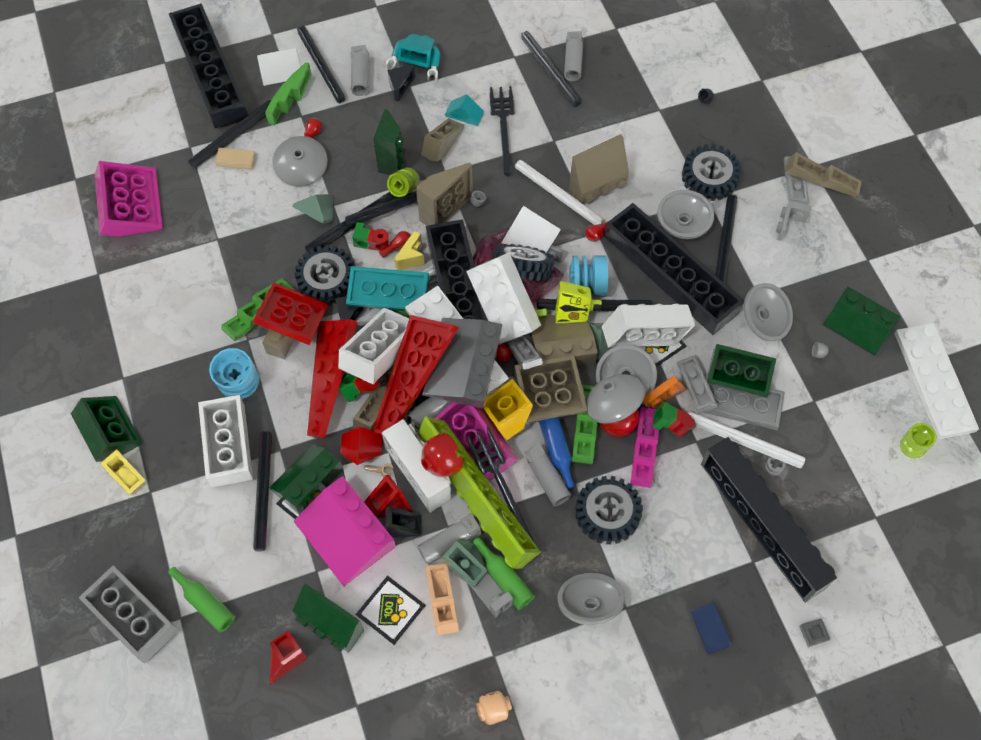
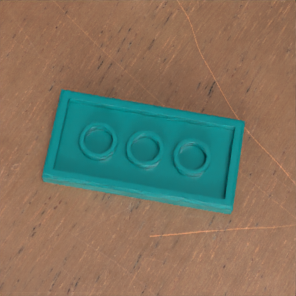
M351 266L346 305L406 311L405 307L427 293L429 273Z

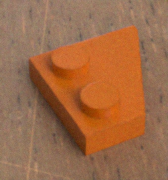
M672 376L644 396L642 402L648 408H657L663 402L687 390V387L676 376Z

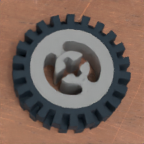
M708 144L704 145L703 149L701 146H698L696 151L693 149L686 157L682 170V182H685L684 186L686 189L690 187L689 190L704 195L706 199L710 196V201H715L716 196L718 200H722L723 195L727 198L730 193L734 192L741 176L739 159L735 160V154L729 156L731 152L729 149L723 152V146H720L719 150L716 149L715 144H712L711 149H709ZM713 166L712 179H709L710 167Z
M515 244L496 246L493 259L509 252L522 280L527 278L530 281H533V279L540 281V279L546 280V278L549 279L551 277L555 258L550 253H545L544 250H538L535 247L533 249L530 246L523 247L519 244L518 246Z
M325 245V250H322L321 246H317L318 251L314 252L312 248L309 250L310 255L306 252L302 255L304 260L299 258V266L296 265L295 267L296 282L302 294L321 302L326 301L328 305H331V300H334L336 304V298L345 297L348 292L351 266H354V262L348 253L345 254L343 249L338 251V248L333 246L332 250H330L329 245ZM333 268L339 271L337 277H335ZM315 273L317 274L319 283L313 280Z
M602 476L601 480H598L597 477L593 479V483L588 482L585 488L581 489L576 502L575 516L578 519V526H582V532L584 534L588 533L591 540L596 538L598 539L597 542L601 544L602 541H606V544L611 545L612 541L618 544L622 539L624 541L627 540L629 535L632 536L635 533L642 517L643 505H641V497L637 496L638 491L636 489L632 490V484L629 482L627 485L624 484V479L622 478L616 481V476H611V479H607V476ZM607 498L610 499L609 509H610V511H612L611 517H610L611 522H607V519H608V509H606ZM603 499L600 504H596V502ZM618 515L622 516L619 520L614 521Z

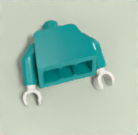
M411 34L407 38L399 40L392 52V58L386 61L388 70L392 65V69L398 68L397 60L426 68L431 67L427 72L428 81L429 77L434 75L436 82L438 80L436 68L439 67L441 55L438 47L434 45L435 40L427 35L420 36L416 34Z

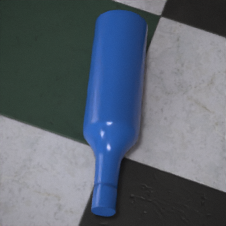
M559 417L538 421L551 462L561 471L567 489H574L575 485L570 472L572 456Z

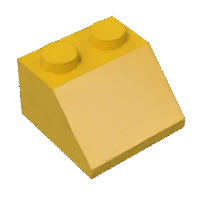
M511 379L486 397L484 410L507 441L523 430L533 405L516 382Z

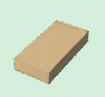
M219 148L215 164L220 167L252 169L256 154L253 150Z

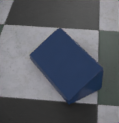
M714 602L691 612L707 654L729 648L731 642Z

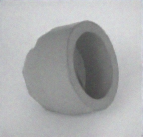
M474 191L470 202L475 207H481L486 200V195L481 191Z
M815 342L812 347V356L815 358H824L829 352L828 346L821 342Z

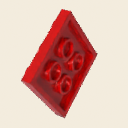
M273 282L254 317L253 323L310 345L328 304Z

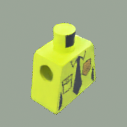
M560 281L555 308V323L586 322L589 311H601L602 301L591 299V290L588 287Z

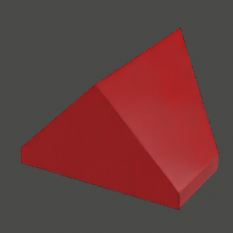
M362 427L343 433L341 436L340 455H343L356 465L364 463L378 455H382L383 436Z
M389 474L385 475L364 501L376 518L386 517V507L388 506L413 513L401 489Z
M289 630L270 642L271 665L269 686L307 659Z

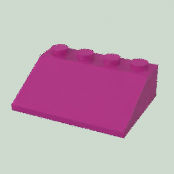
M99 161L95 171V185L100 235L122 237L162 230L156 168Z
M452 402L435 417L447 423L476 464L477 462L469 448L467 437H471L476 450L481 448L477 437L478 431H480L486 445L491 443L487 433V426L490 427L506 460V463L500 466V473H503L518 460V457L484 409ZM494 447L488 449L490 454L495 452ZM484 452L479 454L480 458L485 457ZM498 456L493 457L494 462L499 460ZM488 460L483 462L484 467L490 465ZM487 471L484 474L489 481L495 478L491 472Z
M343 476L325 488L294 520L296 526L343 587L396 547L392 536Z

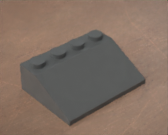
M442 318L441 322L455 325L459 329L427 379L423 396L484 409L502 333V324L478 319Z

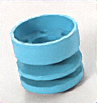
M593 255L591 264L587 263L586 256H582L581 264H579L578 256H572V263L569 268V283L591 288L593 296H606L608 291V261L606 255Z
M228 348L220 351L212 359L209 368L211 379L225 397L240 395L241 399H244L256 391L260 376L252 360L244 351L237 348Z

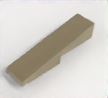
M798 152L794 153L787 160L785 174L853 197L859 196L862 181L831 165L825 168Z
M392 371L383 374L378 379V388L372 391L353 418L354 429L362 427L373 431Z

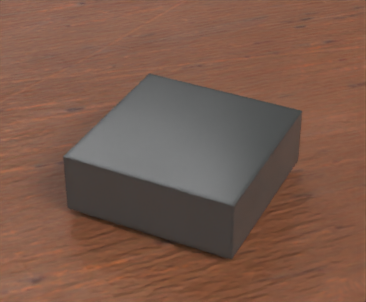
M822 618L799 626L808 647L831 640Z

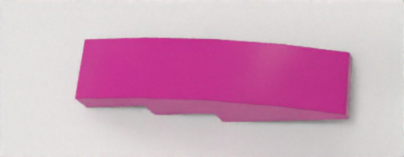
M640 408L630 484L651 488L659 435V430L653 427V417L656 409Z

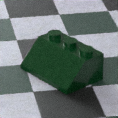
M384 109L373 140L378 172L392 175L406 167V160L404 159L405 148H403L404 137H401V128L388 110Z
M848 286L828 315L823 326L875 356L901 316Z
M716 344L711 357L707 383L768 398L776 358Z
M117 396L80 398L71 412V416L96 462L103 461L116 449L124 455L142 444Z
M312 444L269 489L300 515L343 471L340 460L326 448Z
M306 583L304 584L292 610L296 616L295 621L303 627L307 625L314 629L313 633L323 640L326 637L332 641L330 645L339 652L345 650L349 653L364 632L360 620Z

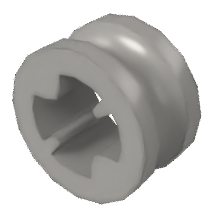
M769 457L765 464L766 471L773 476L780 475L786 467L785 462L773 457ZM774 462L779 463L776 469L772 467Z

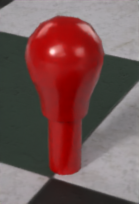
M311 118L307 121L304 136L314 138L321 131L322 123L319 119Z
M606 223L590 225L585 231L586 238L592 242L598 241L604 234Z
M400 231L388 246L379 251L380 256L383 258L394 250L402 249L411 234L407 231Z
M501 343L498 345L496 360L500 363H507L512 358V352L507 345Z

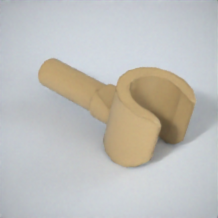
M384 464L382 467L364 466V470L381 473L383 478L387 474L390 477L392 475L384 472L385 469L393 470L391 464Z

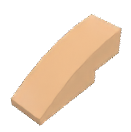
M446 563L425 566L437 636L459 632L448 567Z

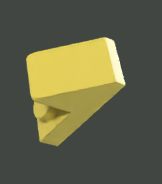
M414 231L395 257V267L397 270L409 269L425 264L424 254L419 252L423 245L420 233Z
M117 449L100 463L107 473L128 494H131L145 481Z

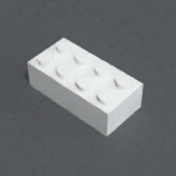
M509 252L467 271L488 321L502 324L499 344L530 333L541 326Z
M623 304L618 306L603 324L602 330L608 348L619 345H634L637 347L675 346L695 326L688 305Z
M383 308L339 349V369L374 384L395 363L409 318Z
M240 395L198 402L205 475L210 486L217 487L253 480L245 405Z
M403 419L382 432L385 449L431 513L451 500V481L449 477H436L423 468L421 459L422 448L425 443L422 440L418 441L415 437L416 431L411 424L407 425Z

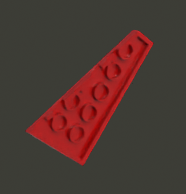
M410 315L373 432L382 435L383 431L404 419L459 327Z
M347 319L320 322L317 330L307 436L325 439L344 372L339 369V349L354 336L357 321Z

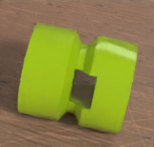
M406 167L393 173L388 178L387 187L392 195L402 197L417 188L420 178L414 169Z
M925 423L914 424L900 440V449L904 455L913 459L924 456L936 442L937 436L934 429Z

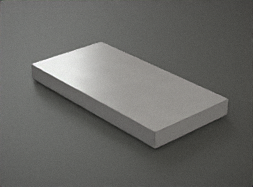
M705 373L704 376H705V378H706V380H707V378H708V373ZM708 383L718 407L703 413L778 430L785 392L770 388L768 398Z

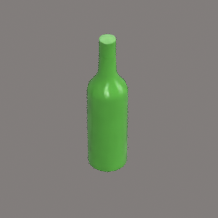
M480 537L476 538L473 543L485 558L488 573L504 593L507 591L513 597V604L518 610L527 606L535 598V595L515 570L508 566L503 556L494 554Z
M172 567L168 571L182 586L184 598L215 629L223 632L231 626L236 616L201 582L189 580L176 567Z

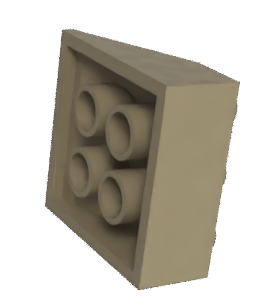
M622 134L572 156L569 191L582 204L591 203L594 199L605 196L610 191L622 188L627 184L629 170Z
M471 163L431 175L418 184L416 191L419 221L426 226L448 222L470 201L473 193Z
M555 315L538 317L541 326L529 334L531 344L542 358V361L574 355L577 366L596 364L598 352L588 320L586 322L555 323Z
M574 355L544 360L542 365L525 370L520 365H515V382L533 405L526 421L527 423L586 413L588 411Z

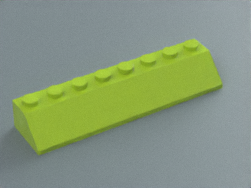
M426 416L422 421L418 436L424 443L440 433H446L454 440L458 447V450L455 451L457 457H462V469L448 477L456 487L457 495L466 501L469 512L481 522L479 524L484 532L489 533L493 539L492 544L504 554V560L508 566L514 569L523 568L541 551L489 480L481 473L478 465L444 420Z

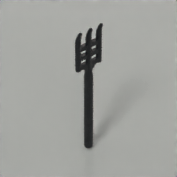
M501 86L499 87V98H494L493 88L490 87L491 115L500 117L504 175L510 176L511 164L506 117L509 114H515L512 86H509V97L507 98L503 97Z
M487 426V433L491 443L486 445L480 431H478L477 437L481 448L476 450L471 437L468 436L469 448L481 473L485 474L488 471L494 474L497 485L509 509L533 540L505 479L499 471L501 464H505L506 460L490 427ZM494 447L495 452L490 454L488 449ZM484 452L485 457L480 458L479 454ZM498 456L499 460L494 462L493 457ZM488 460L490 465L484 467L483 462Z

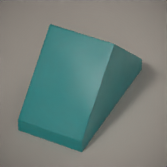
M464 95L450 102L445 112V117L478 126L484 110L468 95Z

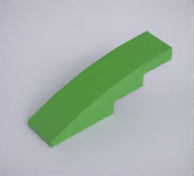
M306 62L297 69L275 94L265 112L268 124L275 125L281 112L288 113L293 100L301 101L312 75L309 63Z
M282 278L275 282L277 284H280L284 287H287L295 291V289ZM271 285L253 295L250 303L238 309L235 317L221 325V330L233 341H236L257 326V324L253 323L254 317Z
M582 385L585 401L594 386ZM587 412L577 414L572 462L593 464L597 422L592 420Z

